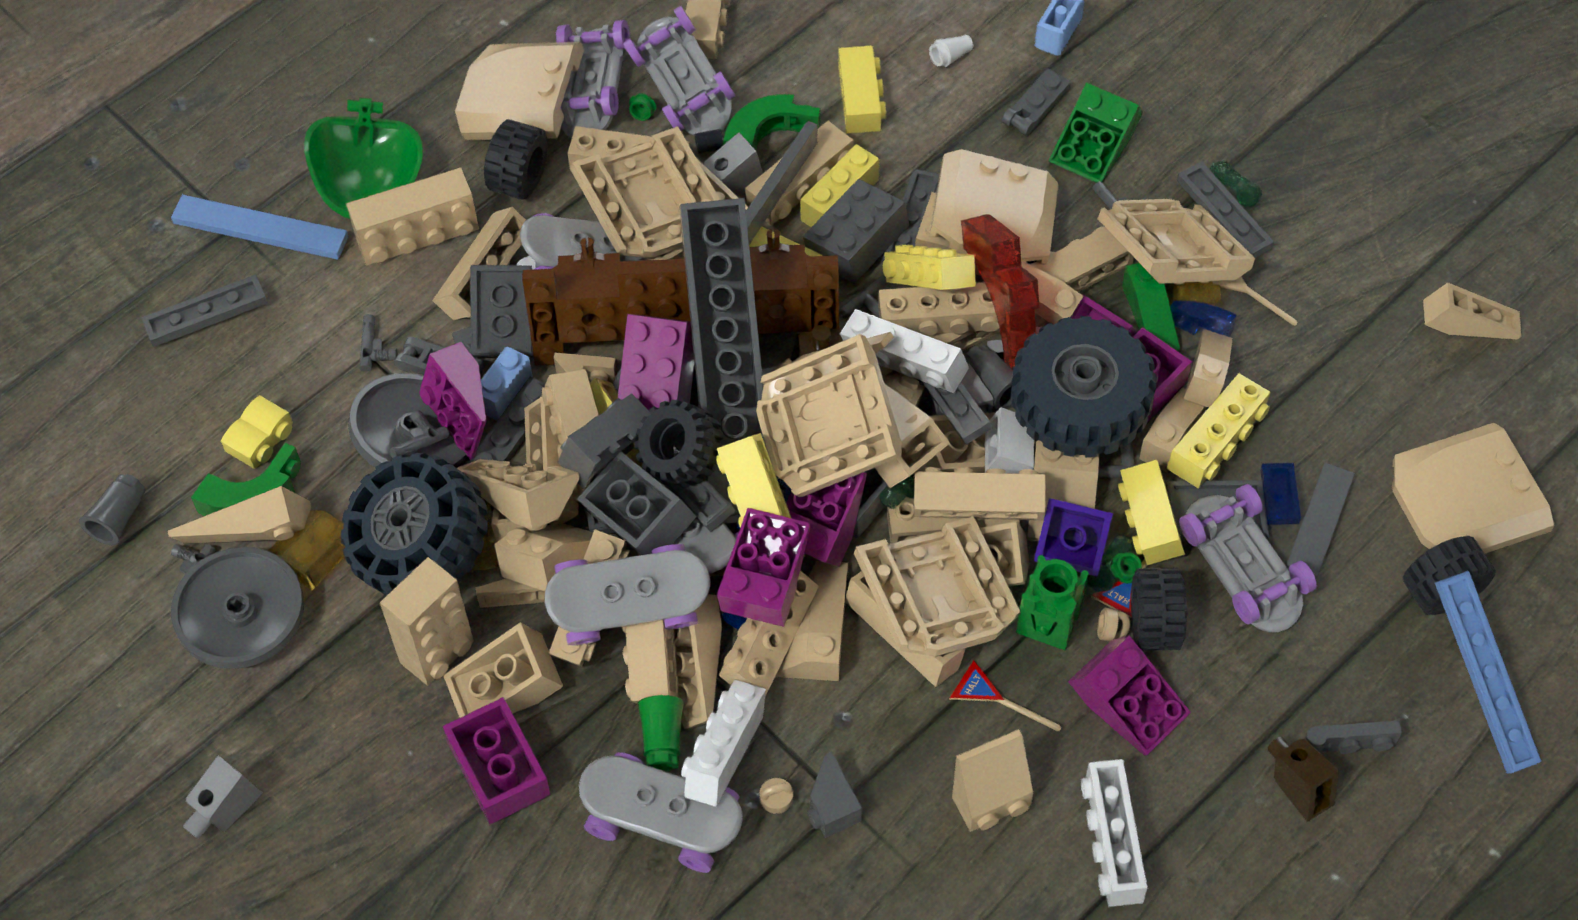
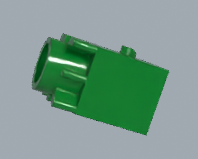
M1039 555L1034 573L1030 575L1027 590L1022 594L1016 633L1066 650L1071 637L1073 621L1078 620L1083 608L1088 571H1082L1080 577H1078L1072 565L1064 560L1053 559L1046 561L1043 555ZM1056 622V623H1057L1056 626L1054 627V629H1053L1052 631H1050V629L1052 628L1053 624Z

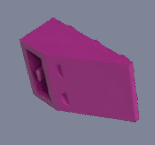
M458 342L429 355L419 393L422 401L429 405L436 414L441 426H445L453 436L457 447L463 450L469 459L472 460L475 458L486 423V414L479 365L463 343Z
M862 472L803 497L795 496L792 492L790 493L786 505L791 518L811 524L804 553L825 563L840 567L853 537L866 473Z
M747 508L717 593L721 611L784 627L794 599L811 524Z
M1130 636L1111 640L1068 681L1093 712L1144 756H1147L1191 713Z

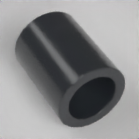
M721 129L694 133L698 153L719 150L724 145Z

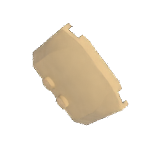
M581 42L489 45L469 67L455 109L460 132L464 140H491L497 128L506 119L541 128L546 132L547 139L558 138L564 118L561 110L562 101L571 72L578 71L584 52Z
M679 127L654 134L648 143L604 158L596 154L575 161L571 164L570 168L617 253H620V256L654 258L683 247L680 204L720 200Z
M963 149L946 153L941 162L930 234L935 237L936 233L950 241V248L979 258L992 260L997 250H1001L1026 263L1027 261L1041 260L1040 264H1047L1051 250L1059 183L1048 171Z
M1172 199L1119 200L1113 203L1112 209L1107 210L1104 207L1101 208L1098 220L1159 284L1208 283L1210 281L1236 280L1251 270L1255 258L1201 205L1195 204L1193 210L1183 208L1179 201Z
M862 334L856 335L762 376L761 383L764 384L762 399L758 400L756 409L759 424L774 472L779 479H782L792 489L791 492L795 496L803 497L901 457L902 443L876 354L866 336Z
M1495 423L1394 456L1392 491L1421 544L1429 550L1452 538L1471 536L1475 538L1483 552L1488 553L1551 532L1554 527L1550 505L1505 429Z
M974 516L946 523L942 531L888 544L887 540L884 539L857 546L854 551L856 560L898 651L938 656L995 640L1020 613V609Z

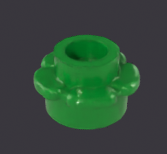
M638 93L637 96L634 95L629 100V112L635 119L643 121L654 115L657 106L649 95Z
M1119 553L1112 560L1111 573L1115 578H1119L1122 583H1132L1136 570L1142 568L1141 560L1133 553ZM1124 565L1128 567V571L1123 569Z

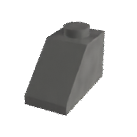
M832 752L825 754L810 795V810L807 811L812 826L815 830L820 828L825 838L862 821V807Z

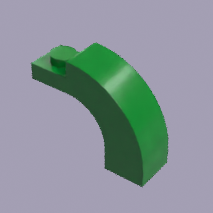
M790 94L770 95L756 99L745 105L733 116L727 126L723 144H726L736 134L740 133L756 150L759 142L773 132H800L808 121L817 124L818 129L821 127V110L809 105L794 104V95Z
M284 443L268 468L260 476L250 481L229 482L208 473L191 497L198 514L203 516L212 514L280 486L295 493L291 478L293 479L297 476L301 467L296 447Z

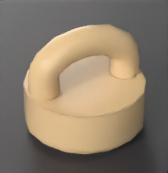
M1102 609L1097 626V634L1100 640L1111 641L1125 637L1128 634L1130 619L1126 613L1117 611V609ZM1118 619L1122 620V627L1119 632H1117Z
M772 778L761 786L760 803L765 810L777 814L783 813L791 807L793 789L786 780Z

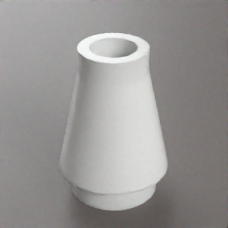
M968 35L938 39L930 46V57L936 66L947 67L962 55L971 51L973 43Z

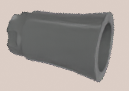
M984 344L981 346L976 345L967 352L966 362L972 366L994 399V408L997 411L1000 407L1007 410L1012 407L1011 384L1013 369Z
M119 474L96 503L79 519L81 528L98 542L112 546L117 545L130 517L141 502V497L146 491L145 486L132 475Z

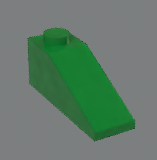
M1140 263L1126 265L1122 288L1138 329L1140 330L1143 327L1180 353L1165 284H1159Z

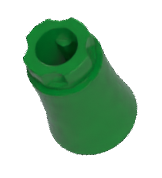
M669 695L649 696L639 700L637 704L641 718L643 753L646 757V765L665 772L677 769L679 767L678 756L681 754L680 733L684 701L681 698Z

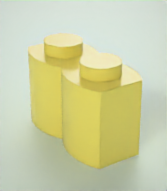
M260 395L257 396L222 437L221 443L225 452L250 467L257 468L261 463H266L270 459L273 447L290 435L293 424L288 411Z

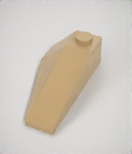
M1014 521L980 528L1008 587L1025 584L1030 565L1026 532L1018 522Z

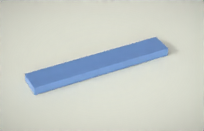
M187 195L181 196L171 216L173 224L339 260L349 237L347 230Z
M1462 572L1435 582L1506 773H1514L1540 763L1541 759L1470 572Z

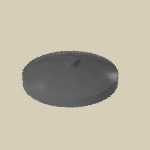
M399 373L383 376L368 383L356 395L348 419L349 435L356 450L372 466L376 467L385 461H392L393 458L390 455L389 449L412 439L409 432L417 428L410 418L413 412L420 410L434 429L442 427L436 414L421 399L419 391L423 375ZM450 432L448 438L407 454L408 456H411L412 453H426L429 456L436 455L456 468L467 457L466 453L457 447Z
M235 547L221 550L199 561L181 579L171 604L172 625L186 651L205 664L226 669L253 666L273 657L291 641L300 626L304 612L302 588L293 569L279 556L253 547Z

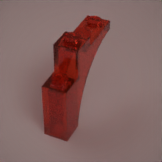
M985 214L961 220L963 249L969 255H974V263L986 284L997 316L1005 364L1013 367L1015 366L1016 355L1024 347L1026 339L1036 333L1035 309L1040 308L1038 279L1022 267L1020 237L992 215Z

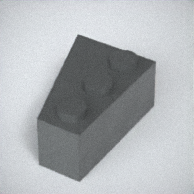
M632 393L623 400L620 398L616 399L605 412L594 417L586 425L568 436L567 440L560 447L562 452L558 463L563 468L578 472L579 480L577 483L585 489L620 451L626 455L635 448V441L639 440V436L636 435L637 429L642 428L643 423L641 420L644 416L648 417L650 412Z

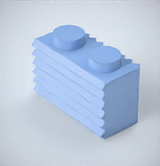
M1052 0L1036 26L1035 47L1056 56L1061 55V51L1066 47L1068 40L1073 35V32H1075V28H1077L1080 20H1082L1084 0Z
M507 346L483 376L481 386L486 416L498 421L530 376L533 377L527 355Z

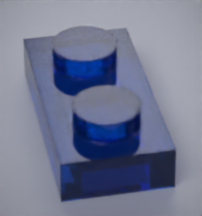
M1262 463L1260 473L1263 482L1267 525L1299 524L1301 513L1294 463Z

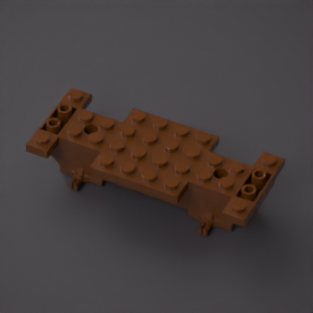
M772 229L768 230L767 244L749 247L758 334L809 332L818 325L827 326L829 329H839L838 255L811 257L805 253L804 244L780 243L779 230L774 229V238H772ZM588 237V247L586 238H583L580 241L582 252L575 255L558 256V265L554 268L523 270L522 273L535 366L555 365L554 353H565L564 343L625 340L628 314L691 322L684 259L621 262L620 253L604 254L594 252V241Z

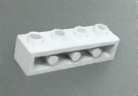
M857 309L854 310L840 332L843 341L859 334L869 338L891 332L894 338L882 350L876 353L880 366L890 368L908 377H913L952 393L956 391L969 369L961 348Z
M734 679L730 689L722 692L718 703V711L710 714L706 725V733L698 736L693 757H687L681 773L682 777L686 778L684 797L717 807L763 718L765 688Z
M1123 759L1091 762L1088 765L1086 778L1081 779L1083 798L1089 799L1091 810H1087L1088 828L1090 831L1095 830L1097 842H1093L1092 847L1095 863L1100 862L1102 874L1098 875L1100 894L1107 896L1108 907L1143 903L1147 884Z

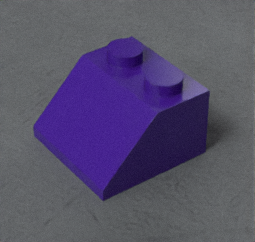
M1049 498L1034 562H1037L1039 555H1043L1046 561L1053 559L1064 560L1071 564L1076 572L1082 573V571L1086 570L1088 575L1098 577L1113 513Z

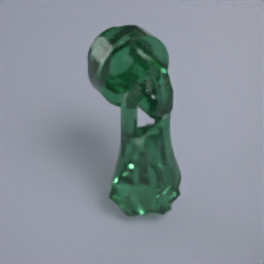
M1223 160L1212 164L1211 172L1223 185L1237 191L1236 196L1240 204L1252 207L1260 201L1262 191L1257 184L1240 175L1227 161ZM1239 181H1242L1244 183L1241 186H1238Z
M915 472L895 486L882 490L880 500L884 506L895 509L905 497L914 498Z
M1123 535L1115 536L1102 557L1101 563L1104 561L1106 566L1100 565L1098 577L1089 575L1087 578V583L1092 589L1102 592L1108 591L1113 587L1115 576L1110 569L1113 564L1112 560L1119 553L1124 554L1132 551V540L1129 537Z

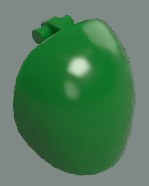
M371 98L348 100L347 111L359 112L358 116H328L321 118L311 124L304 140L305 158L316 190L333 211L349 219L350 215L346 203L413 183L423 158V145L417 131L401 121L372 118L371 113L383 114V102L371 101Z

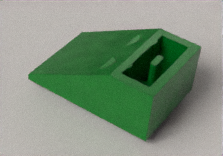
M1086 82L1048 162L1095 183L1099 181L1103 183L1133 135L1143 114L1140 106Z

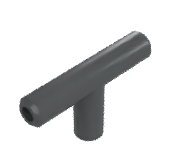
M879 277L839 309V314L843 318H848L855 309L858 310L864 305L879 318L878 301L873 297L879 293V290H884L889 286V282H886V277Z
M1131 443L1126 446L1120 445L1122 465L1099 466L1098 478H1122L1120 470L1137 466L1134 465Z

